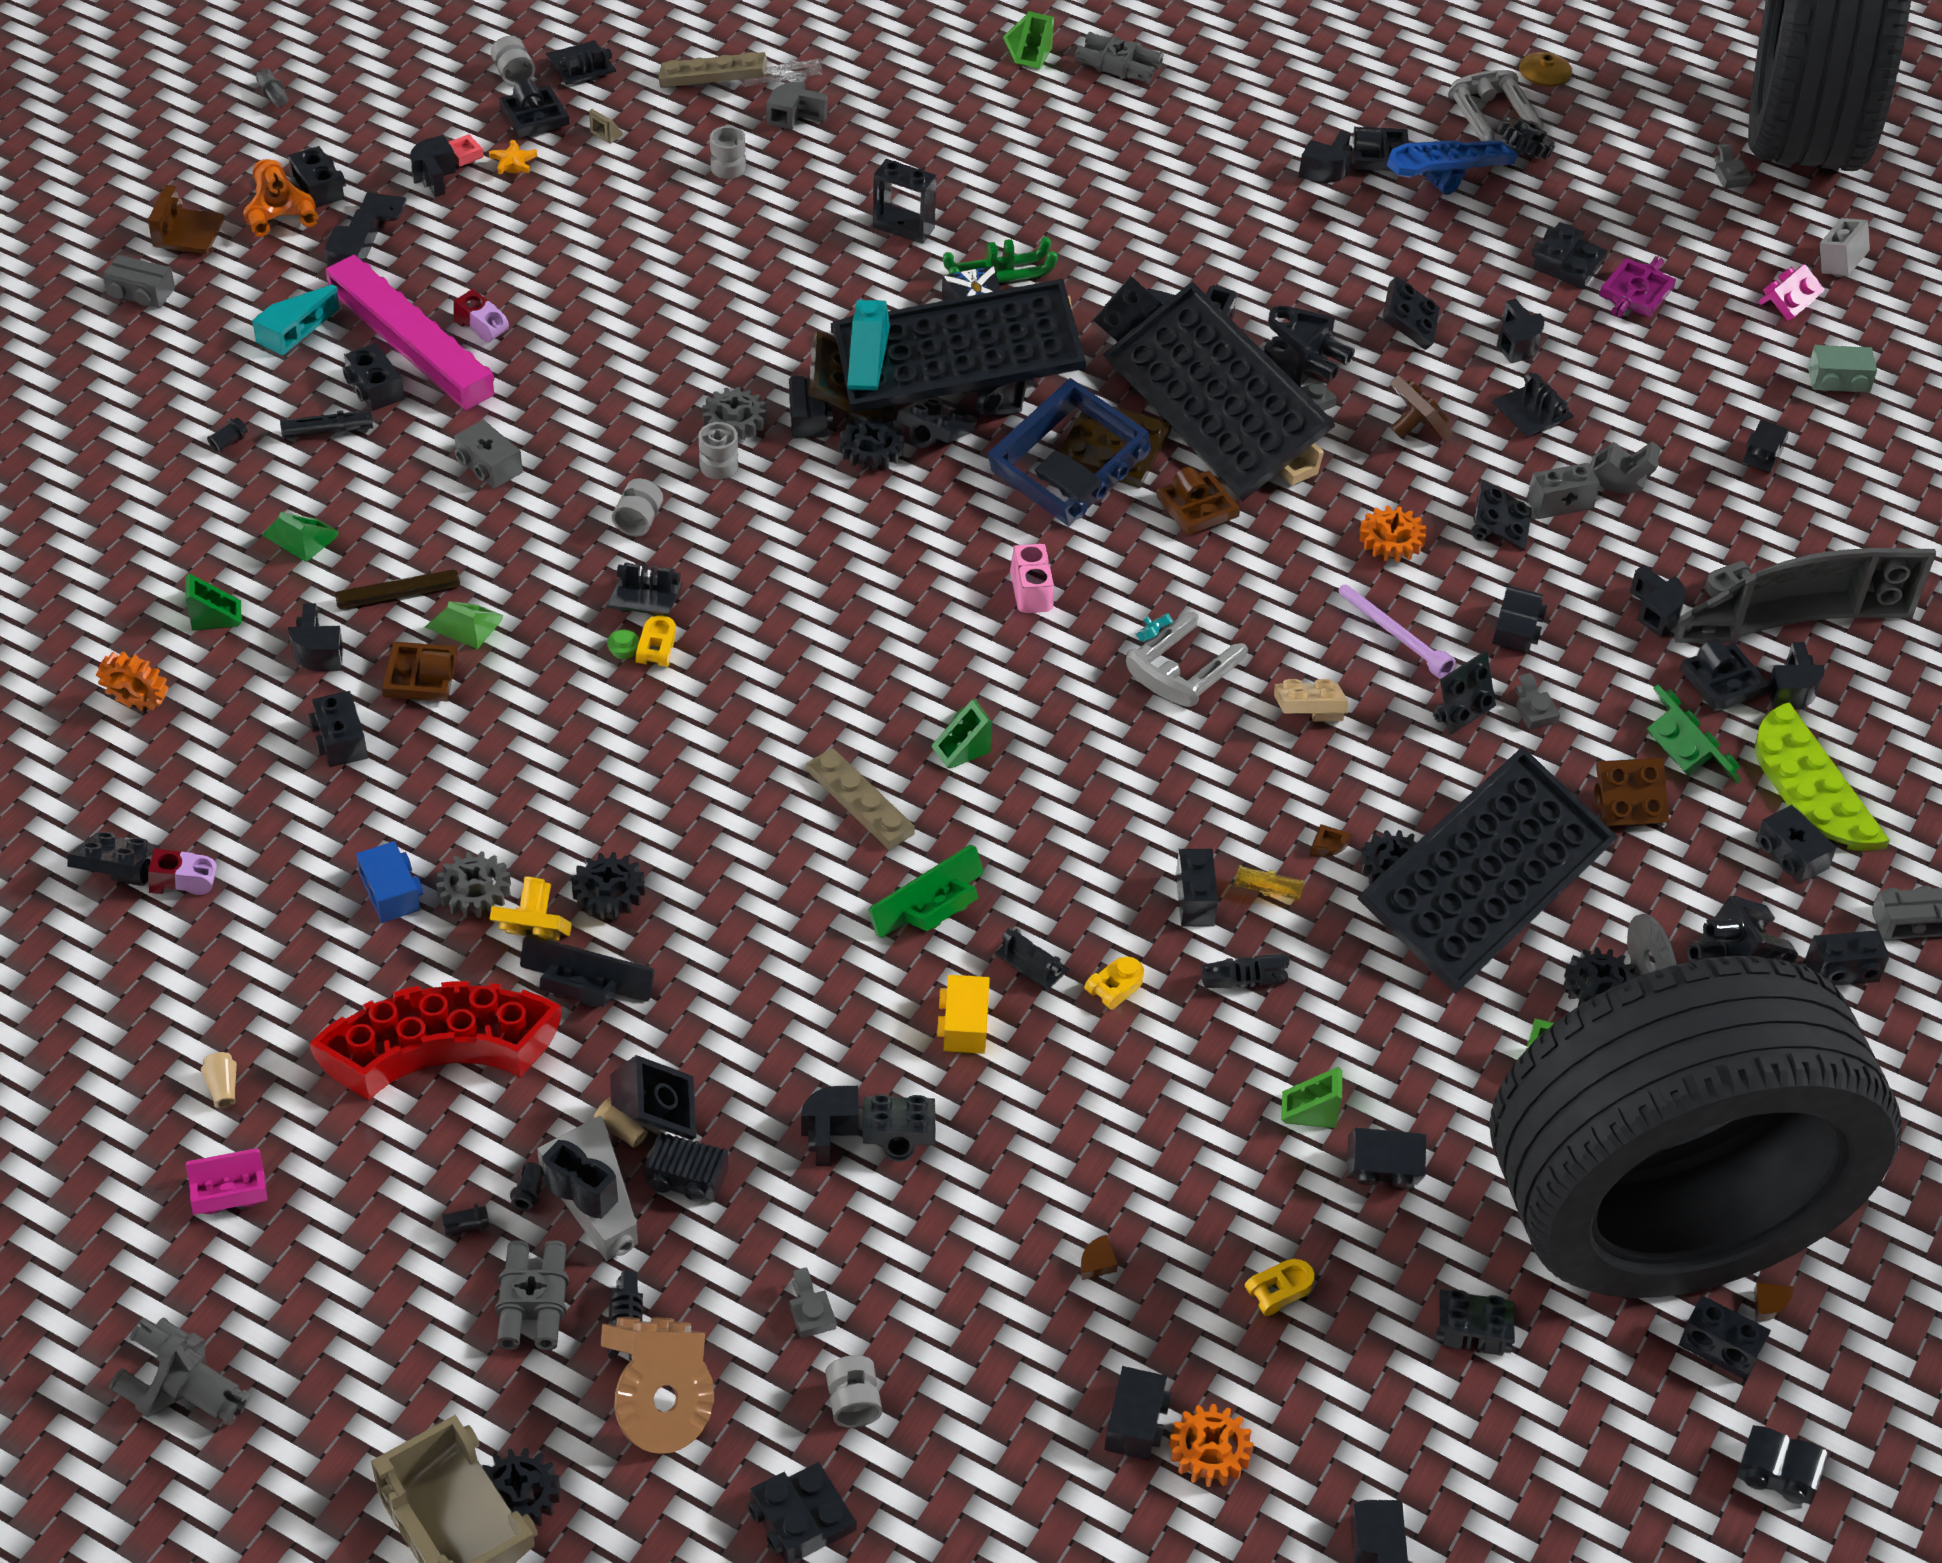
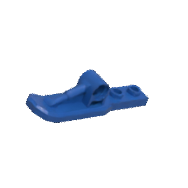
M1453 140L1405 143L1391 150L1387 167L1398 176L1412 178L1420 174L1444 195H1449L1459 187L1467 169L1515 164L1518 154L1501 140L1467 143Z

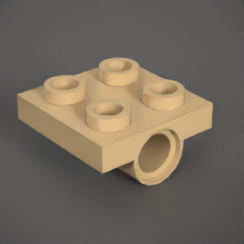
M1287 679L1283 681V684H1275L1274 696L1283 713H1312L1314 722H1340L1344 720V713H1348V699L1338 683H1334L1333 680L1318 679L1315 680V683H1303L1301 680Z

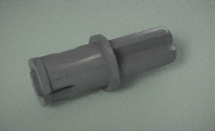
M266 68L267 74L264 69H260L256 74V80L262 86V93L273 104H276L278 108H283L284 104H287L289 101L283 91V84L274 77L270 69Z

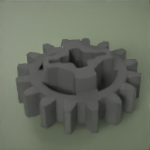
M736 387L735 391L731 392L728 388H724L723 394L715 391L713 392L714 399L707 397L706 405L702 406L704 426L713 422L730 424L736 429L741 440H745L746 434L753 437L756 436V429L763 430L764 423L767 422L765 401H761L759 394L751 396L750 389L744 393L740 391V387Z
M470 851L466 852V858L462 860L455 855L453 856L454 864L444 863V872L437 873L438 883L436 887L438 897L441 898V905L443 907L449 905L450 913L452 914L462 910L463 918H467L470 912H475L477 918H481L483 910L491 913V907L495 904L504 906V897L511 894L510 872H507L506 864L504 862L498 864L497 856L495 855L485 859V854L482 851L477 857H472ZM492 878L496 881L495 885L492 884ZM453 884L456 886L455 891L452 889Z

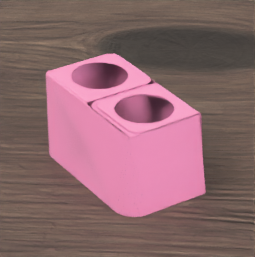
M1045 544L1014 546L1010 573L1018 610L1022 613H1039L1052 610L1054 604V583ZM1031 569H1040L1047 574V580L1042 584H1031L1026 580L1025 574Z

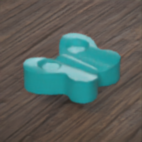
M1169 613L1152 621L1146 616L1143 618L1146 625L1136 633V636L1140 642L1146 639L1149 640L1158 634L1161 627L1171 624L1173 620Z

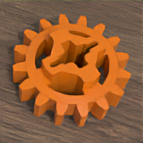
M1387 505L1385 511L1374 508L1373 514L1366 513L1365 520L1361 521L1359 540L1360 542H1365V550L1373 549V557L1381 554L1384 555V561L1394 557L1396 562H1400L1402 556L1411 560L1412 554L1419 555L1421 547L1425 545L1426 526L1421 525V517L1412 518L1413 511L1410 510L1407 513H1403L1402 507L1398 506L1396 510H1391L1390 506Z
M111 652L109 657H104L96 673V676L100 678L98 684L107 687L105 690L106 694L115 695V701L126 705L128 708L136 705L141 711L144 710L145 706L149 710H154L155 706L159 707L169 689L168 686L164 685L167 679L158 676L160 670L158 668H150L148 660L140 659L135 654L130 658L125 652H121L119 656Z
M1211 1404L1210 1410L1204 1412L1200 1405H1196L1193 1416L1189 1412L1184 1411L1181 1422H1174L1169 1440V1448H1172L1171 1461H1180L1178 1470L1180 1474L1187 1471L1192 1472L1191 1482L1195 1483L1202 1477L1205 1478L1206 1487H1211L1213 1479H1218L1221 1485L1225 1486L1227 1485L1228 1475L1238 1480L1242 1468L1248 1469L1254 1443L1250 1442L1252 1431L1248 1428L1242 1429L1244 1420L1242 1416L1234 1420L1230 1418V1408H1226L1223 1413H1218L1216 1404ZM1188 1436L1191 1438L1190 1444L1192 1445L1191 1449L1189 1450L1186 1445V1439ZM1232 1441H1234L1236 1445L1235 1454L1232 1453L1233 1447L1230 1445Z

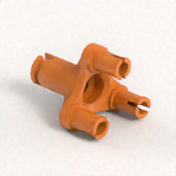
M270 159L258 161L252 170L257 185L256 195L243 211L245 221L251 226L252 232H255V235L258 237L267 235L270 231V225L267 221L282 215H297L300 217L301 223L306 227L316 225L317 221L315 219L318 220L319 217L315 211L316 205L311 195L300 191L290 183L282 165L278 161Z

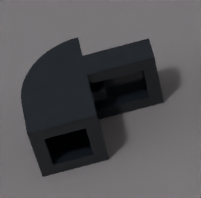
M1340 131L1332 146L1310 140L1301 155L1298 177L1319 183H1334L1344 179L1349 173L1353 148V146L1349 145L1351 134Z
M440 135L419 142L410 153L414 184L422 182L425 188L429 187L434 197L445 194L443 176L456 173L454 150L445 136Z
M1516 298L1506 301L1496 346L1511 364L1531 358L1538 352L1544 329L1542 314L1538 313L1530 316L1528 310Z
M1760 419L1755 433L1751 432L1748 439L1747 452L1742 463L1772 473L1787 442L1789 429Z
M1642 565L1635 570L1630 588V593L1642 601L1637 621L1659 637H1662L1678 624L1686 599V590L1677 577L1674 576L1669 581H1665Z
M304 603L302 617H297L296 627H288L294 659L298 664L309 670L342 671L344 647L340 625L320 626L316 603Z
M1792 642L1786 665H1774L1768 682L1770 684L1768 692L1773 710L1789 702L1795 710L1810 705L1817 696L1824 675V665H1814L1813 657L1808 655L1805 642Z
M858 1085L822 1088L811 1094L802 1107L801 1136H808V1152H816V1166H830V1136H858Z

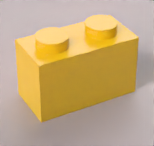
M948 975L947 988H940L939 1009H946L945 1016H938L937 1037H944L943 1051L985 1054L990 977Z

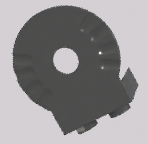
M1640 914L1633 917L1628 927L1627 948L1631 958L1630 964L1635 965L1634 973L1641 976L1654 971L1650 964L1649 951L1655 959L1656 970L1677 965L1670 941L1658 921L1649 914Z

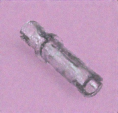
M820 58L800 62L790 60V63L766 66L765 74L777 72L778 74L760 78L741 79L743 87L790 79L795 82L799 81V78L822 75V65ZM806 68L805 70L793 71V72L785 73V71H790V70H797V69Z

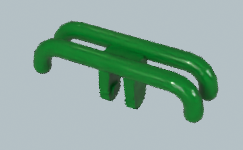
M1043 237L1040 241V246L1035 251L1014 254V243L1012 239L1004 241L1001 257H997L998 249L996 243L989 242L987 244L986 259L956 263L954 262L953 254L946 252L943 255V264L949 271V274L994 266L998 282L1001 284L1047 275L1056 266L1058 254L1055 251H1050L1051 239L1049 237ZM1047 255L1046 261L1039 266L1014 270V266L1034 263Z

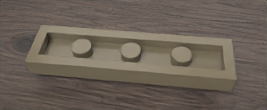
M749 52L741 55H721L712 58L699 57L693 60H671L661 63L658 80L662 88L760 78L765 76L767 57L765 52Z
M834 748L807 762V772L888 850L915 835V826Z

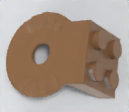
M617 1317V1324H602L601 1347L632 1355V1360L623 1370L617 1384L615 1414L626 1438L635 1446L645 1451L665 1454L683 1449L701 1434L711 1416V1409L714 1404V1391L711 1374L703 1361L705 1333L691 1330V1323L674 1322V1319L659 1317L651 1318V1322L640 1321L639 1318ZM669 1385L675 1392V1403L668 1411L660 1412L655 1407L654 1396L660 1387Z

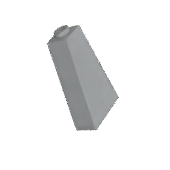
M600 1115L537 1148L539 1165L543 1167L542 1156L557 1140H565L581 1148L587 1158L602 1161L614 1171L617 1180L618 1202L602 1219L584 1214L576 1207L573 1200L561 1198L598 1251L608 1261L615 1256H622L631 1251L638 1244L637 1223L608 1131Z

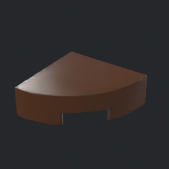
M1320 824L1311 846L1310 855L1318 857L1336 855L1348 847L1352 834Z
M1107 1235L1096 1238L1085 1248L1080 1266L1082 1280L1117 1272L1118 1264Z
M1756 1283L1754 1287L1756 1321L1771 1320L1774 1316L1784 1311L1791 1301L1793 1286Z

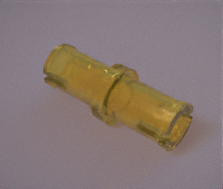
M1239 865L1234 886L1261 891L1264 896L1270 897V894L1300 901L1304 880L1276 875L1275 871L1270 869L1268 872Z

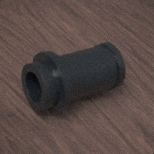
M237 417L235 419L230 418L224 427L209 435L207 441L214 451L220 453L235 440L244 439L248 430L241 419Z
M527 1162L526 1165H522L517 1186L510 1192L511 1204L516 1209L529 1211L537 1205L539 1200L537 1192L544 1176L541 1165L533 1162Z
M477 1203L471 1209L442 1214L446 1237L479 1229V1232H483V1228L490 1227L486 1205L478 1206Z

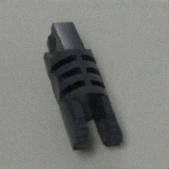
M1280 953L1257 955L1254 958L1251 956L1245 958L1237 957L1235 961L1232 958H1227L1223 961L1201 965V979L1205 988L1235 989L1236 986L1238 988L1254 987L1255 984L1257 986L1284 984L1288 982V973L1285 971V968L1289 966L1290 956Z
M623 1270L621 1276L616 1281V1288H611L609 1324H617V1317L639 1318L640 1321H643V1293H638L637 1272ZM608 1348L607 1355L616 1358L619 1351ZM629 1354V1360H630V1361L632 1360V1355H631V1354Z

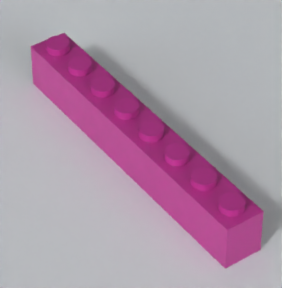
M352 255L326 268L328 286L332 284L337 286L338 299L465 411L494 396L493 382L495 379L490 368L483 366L477 361L474 355L462 348L453 336H448L435 321H431L426 317L418 306L412 305L402 292H397L384 277L376 274L368 263L361 261L356 255Z

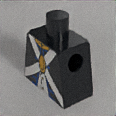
M994 266L942 275L943 301L1000 290Z

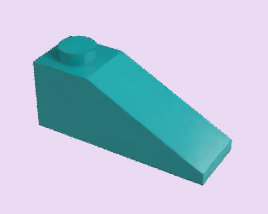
M332 284L270 305L252 320L256 343L282 356L285 355L340 309L337 286Z
M857 300L852 324L848 390H878L890 329L886 301Z

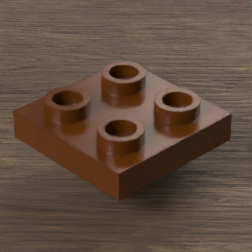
M1185 467L1175 474L1172 484L1157 489V499L1187 536L1235 519L1240 514V507L1210 471L1198 474L1193 467Z
M393 642L382 686L383 697L447 702L458 658L457 646Z
M1663 758L1611 760L1596 763L1598 781L1594 786V801L1597 810H1601V820L1607 827L1658 825L1670 822Z

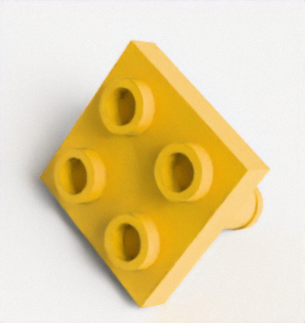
M524 877L520 907L510 909L492 906L489 919L499 924L498 929L505 931V933L526 936V930L533 931V935L554 941H559L560 935L570 936L572 926L571 922L561 916L546 914L551 884L546 883L543 879Z

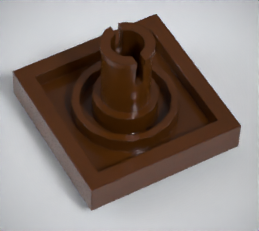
M1397 375L1390 382L1409 408L1395 423L1389 426L1399 438L1403 440L1420 422H1425L1445 442L1454 434L1447 426L1450 420L1440 410L1439 405L1431 397H1426L1422 393L1421 388L1412 379L1406 382L1401 376Z

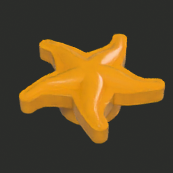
M515 140L510 141V147L507 150L489 151V158L500 161L497 167L498 174H502L504 171L508 173H519L521 171L529 173V165L525 164V162L537 156L536 149L520 150Z

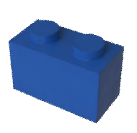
M395 841L356 853L359 875L381 923L420 911L419 896L423 895L420 880L417 876H411L410 871H412L409 857L406 852L400 853Z

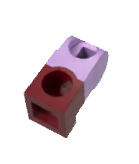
M473 288L454 300L453 321L461 327L467 325L485 342H491L509 329V323L505 315ZM470 301V307H467L465 303Z
M154 848L148 869L149 893L163 894L164 889L187 891L195 895L207 894L212 889L217 864L208 856Z

